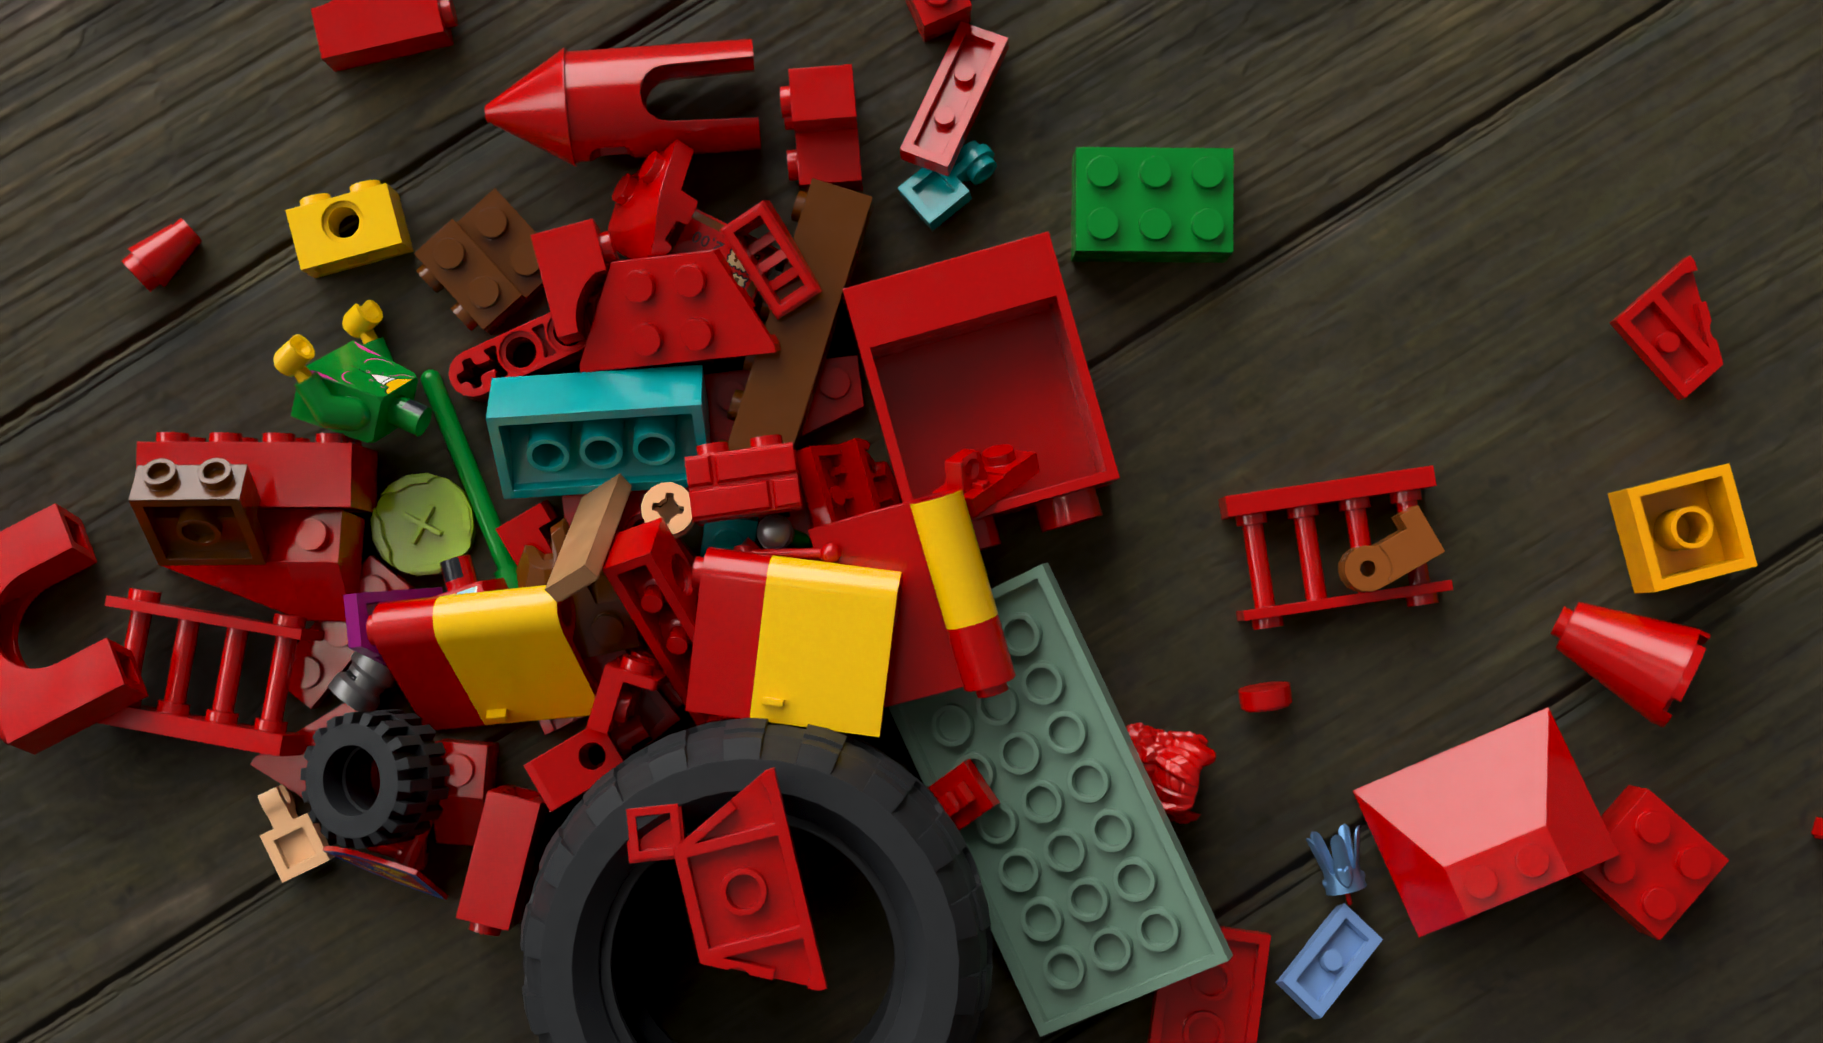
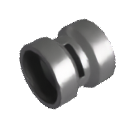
M354 652L351 655L352 664L346 672L337 673L329 683V689L344 703L358 712L375 711L381 704L379 695L386 688L394 687L397 681L387 666L358 652Z

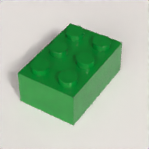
M1076 147L1072 158L1071 261L1225 263L1233 253L1234 148Z

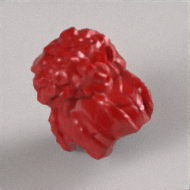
M1141 722L1125 726L1169 820L1179 824H1189V822L1197 821L1201 814L1190 810L1193 808L1198 793L1200 772L1203 767L1211 765L1217 758L1216 752L1208 747V740L1202 734L1196 735L1190 731L1165 732L1162 729H1155L1149 725L1146 726Z

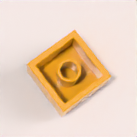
M1730 463L1607 493L1634 594L1658 592L1758 566Z

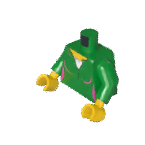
M366 300L361 307L355 303L343 317L342 325L344 330L352 337L361 338L363 345L353 340L309 365L307 364L314 358L315 350L312 344L300 334L294 335L276 351L273 359L275 368L286 376H294L298 381L294 384L296 392L291 412L292 417L337 433H343L345 436L366 443H375L397 428L415 436H421L425 432L431 420L432 409L414 401L418 384L416 374L395 363L384 338H378L373 329L383 319V312L375 301Z

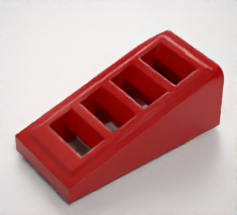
M770 200L761 201L719 229L777 320L783 318L823 291ZM765 223L770 232L749 245L745 236ZM777 241L781 249L759 263L755 254ZM788 258L793 267L769 281L765 272ZM799 276L804 285L780 300L776 290Z

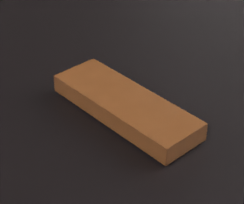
M620 473L583 496L580 500L545 587V591L557 603L566 600L599 579L632 487Z

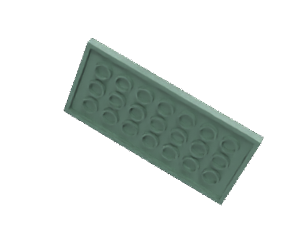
M1049 563L1041 564L991 589L1016 676L1007 682L1009 688L1007 691L988 698H977L976 691L968 692L963 687L888 707L921 780L926 787L932 785L962 762L971 759L1000 801V803L959 832L974 858L988 902L991 932L1040 1037L1227 962L1233 956Z

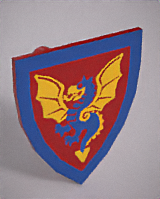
M429 820L432 827L434 821ZM430 829L424 834L415 835L413 840L365 848L394 858L393 862L374 855L337 846H324L322 850L352 865L401 885L444 900L448 898V895L418 870L413 869Z

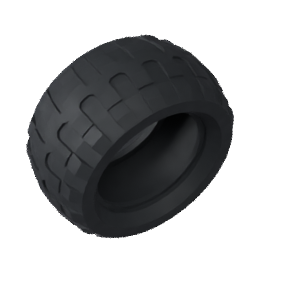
M737 718L711 721L668 735L632 754L598 779L583 795L581 801L572 809L544 851L539 863V872L534 882L529 903L526 904L521 924L520 946L522 951H524L523 966L525 974L522 994L524 1009L531 1031L534 1035H538L540 1043H677L652 1014L641 993L635 974L632 958V927L635 910L641 891L658 861L629 864L627 848L629 833L626 809L678 803V807L681 806L687 837L766 769L775 767L789 825L824 839L846 855L866 876L876 891L890 925L895 961L887 991L869 1023L850 1043H975L983 1023L992 989L993 941L988 902L974 858L956 824L949 817L934 794L901 764L870 743L850 734L847 735L810 724L806 728L770 723L768 719ZM670 813L637 816L636 824L639 840L648 832L670 819Z

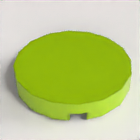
M429 473L406 475L388 485L381 494L382 497L379 499L376 508L374 507L370 520L372 540L381 557L399 571L416 576L442 574L440 562L467 555L472 549L477 532L476 516L466 492L450 479Z

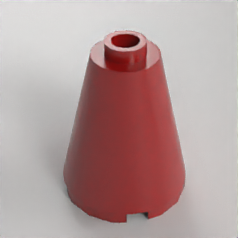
M1578 602L1574 610L1564 606L1550 633L1559 638L1555 647L1558 651L1652 724L1654 723L1662 728L1666 726L1673 716L1667 712L1673 699L1681 702L1706 651V647L1702 645L1711 636L1698 628Z

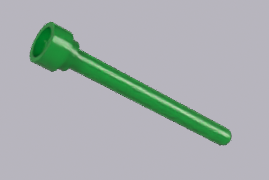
M428 369L421 375V384L498 571L494 573L495 579L504 578L509 589L518 588L517 565L495 530L502 525L451 399L439 372L434 369Z

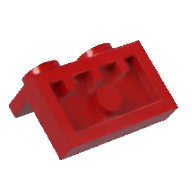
M633 649L631 655L623 654L605 665L586 728L608 734L619 724L626 723L629 715L635 716L642 698L643 689L656 691L669 681L654 654Z

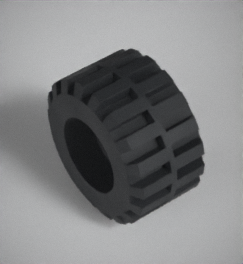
M390 709L344 713V716H335L328 720L327 728H319L313 735L315 746H307L303 756L308 763L307 768H301L300 780L306 781V791H302L304 803H310L312 810L308 815L313 824H322L321 833L327 839L336 838L337 845L346 848L355 846L356 849L413 840L415 835L424 834L431 828L429 820H436L440 817L443 808L439 802L448 798L450 789L444 786L445 777L450 776L449 764L444 765L442 760L446 750L442 742L435 743L433 740L437 732L431 725H421L422 718L414 713L405 714L404 710ZM373 760H375L380 774L378 797L374 792L371 782Z

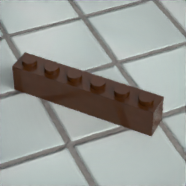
M812 178L808 192L799 191L791 215V220L798 222L793 239L823 291L779 320L776 319L765 300H763L759 318L766 321L765 327L769 333L776 335L780 341L781 350L775 353L746 355L743 369L750 371L745 390L736 389L730 403L727 419L734 421L729 440L720 439L719 441L728 442L729 451L751 448V438L775 434L782 435L783 443L793 442L797 451L845 301L843 289L848 288L874 210L872 196ZM787 258L777 264L775 270L784 273L793 266ZM797 276L776 290V293L781 300L804 284L800 277Z

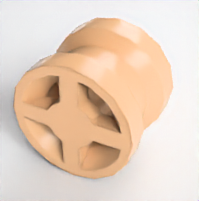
M673 482L660 483L653 486L645 494L641 504V513L645 523L663 517L675 539L686 535L692 529L695 522L692 519L689 492L683 486Z

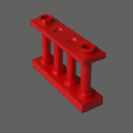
M1430 465L1242 493L1218 499L1221 520L1235 518L1236 526L1242 527L1255 606L1254 609L1236 611L1237 621L1251 620L1253 630L1284 626L1283 615L1406 597L1407 607L1439 603L1437 592L1453 590L1452 580L1430 582L1427 562L1407 573L1408 586L1327 598L1314 517L1319 515L1318 505L1338 502L1339 512L1345 511L1350 547L1371 546L1366 508L1371 507L1370 497L1389 495L1391 504H1396L1398 513L1408 507L1417 506V500H1422L1421 490L1437 486L1434 466ZM1287 510L1288 519L1294 520L1306 601L1276 605L1263 523L1268 522L1267 513Z
M129 588L128 597L106 595L105 606L131 610L124 647L132 651L140 674L142 673L152 614L177 618L179 620L164 700H158L157 707L141 705L142 700L99 721V724L278 757L302 755L306 735L287 731L288 722L283 721L297 640L323 641L324 631L305 628L307 618L274 613L273 622L161 603L162 593L150 590ZM200 623L227 627L213 708L207 709L205 716L190 714L191 704L186 703ZM249 631L276 636L261 718H255L254 725L238 722L239 713L234 712Z

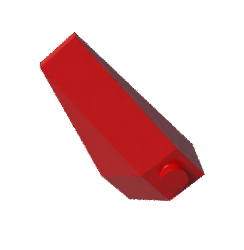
M334 509L258 510L257 517L270 547L266 565L163 566L285 614L307 618L306 621L346 622L343 595L359 593L365 519L344 510Z

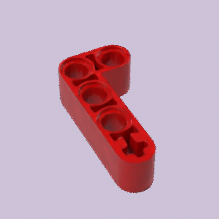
M617 253V258H618V260H622L621 257H620V256L618 255V253ZM605 281L598 285L587 303L584 316L586 340L579 341L571 346L562 345L561 341L557 338L551 312L460 353L450 364L449 379L451 385L457 392L473 401L487 402L492 378L548 375L581 360ZM522 343H534L536 347V358L527 367H516L513 362L515 349ZM496 355L498 358V362L494 359V356ZM500 363L504 370L508 372V375L505 376L494 368L500 366ZM476 365L485 371H489L481 376L483 385L479 388L467 382L474 377L472 368Z

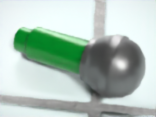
M780 514L766 516L757 527V538L766 549L813 548L810 537L806 533L793 529L787 517Z

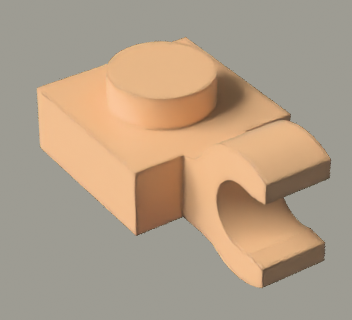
M281 784L258 795L259 802L274 828L260 835V838L282 883L335 857L322 851L324 846H329L326 837L321 833L319 823L313 824L308 815L309 812L298 817L293 796L288 788Z

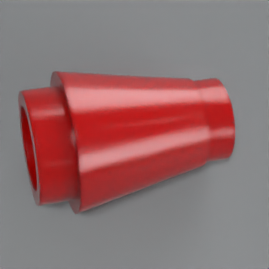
M180 218L174 224L168 225L127 248L130 254L121 262L151 293L159 285L165 288L194 252L195 247L203 241Z

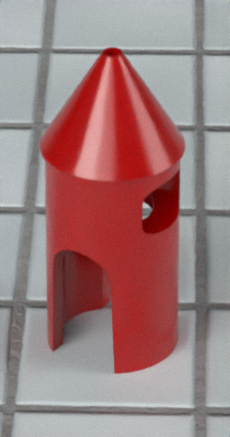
M752 39L567 51L566 48H562L486 104L485 118L487 122L575 167L578 166V163L592 162L597 157L628 154L635 159L647 158L653 151L660 153L676 139L694 150L693 154L760 150L759 117L667 121L658 119L647 111V100L652 90L661 83L673 80L755 72Z

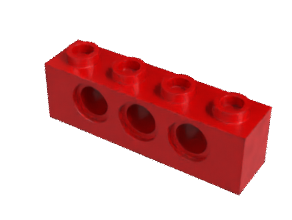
M663 517L615 533L602 571L686 707L699 589L692 588L693 569ZM689 712L697 726L711 721L737 719Z

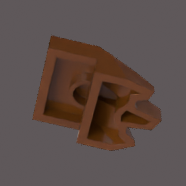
M566 518L550 528L553 553L543 554L535 546L525 545L516 570L518 588L547 585L570 528ZM601 571L597 581L573 595L576 612L573 642L582 659L639 647L641 642L637 626L604 572Z

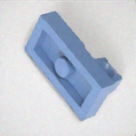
M1345 903L1337 905L1275 983L1313 1019L1322 1018L1383 939Z

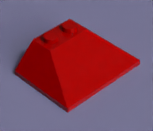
M1549 707L1353 790L1418 937L1469 918L1619 855Z

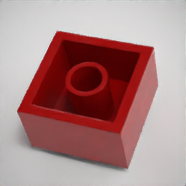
M1628 785L1601 815L1619 855L1574 875L1638 932L1661 940L1729 862V859L1651 790Z

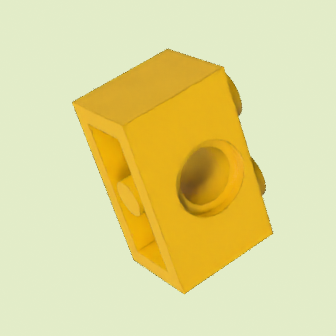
M366 180L351 185L349 187L350 193L331 197L328 193L310 195L299 201L300 206L285 210L300 269L313 278H319L414 252L397 191L387 183L381 184L379 180ZM358 215L359 227L357 231L350 237L341 238L339 235L341 221L347 216Z

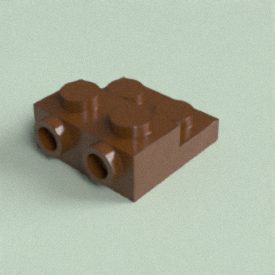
M496 188L458 222L451 219L414 253L423 263L416 272L436 293H439L444 287L457 300V303L450 309L471 331L479 325L484 331L492 335L544 288L530 236L536 232Z
M159 458L150 461L146 465H137L129 503L159 566L266 565L270 547L257 517L260 496L247 464H231L223 458H211L204 461L201 465H178L169 459Z

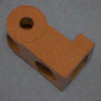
M1418 505L1408 507L1391 517L1398 529L1396 532L1371 546H1357L1349 549L1342 555L1338 563V574L1347 588L1358 592L1378 590L1445 552Z

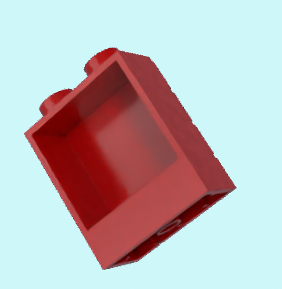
M1049 231L843 289L846 308L901 502L931 495L933 491L945 484L944 461L961 449L979 450L982 456V452L988 447L1009 444L1013 446L1014 450L1036 452L1040 472L977 516L970 515L980 551L1001 544L994 519L999 516L1035 507L1042 532H1047L1103 515L1096 489L1109 486L1120 477Z

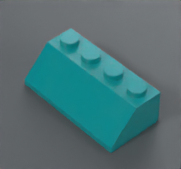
M703 365L492 378L486 422L504 499L588 494L619 473L632 485L631 491L650 490L653 486L667 482H673L686 488L688 483L685 457L697 455L696 446L711 443L709 406Z

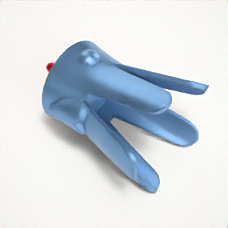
M1343 824L1339 827L1338 835L1332 836L1330 843L1333 858L1322 836L1318 832H1311V839L1306 838V841L1323 872L1324 880L1322 885L1326 889V895L1337 896L1345 894L1347 904L1351 906L1352 899L1350 893L1359 891L1367 886L1365 872L1359 866L1360 825L1355 829L1354 849L1349 826Z

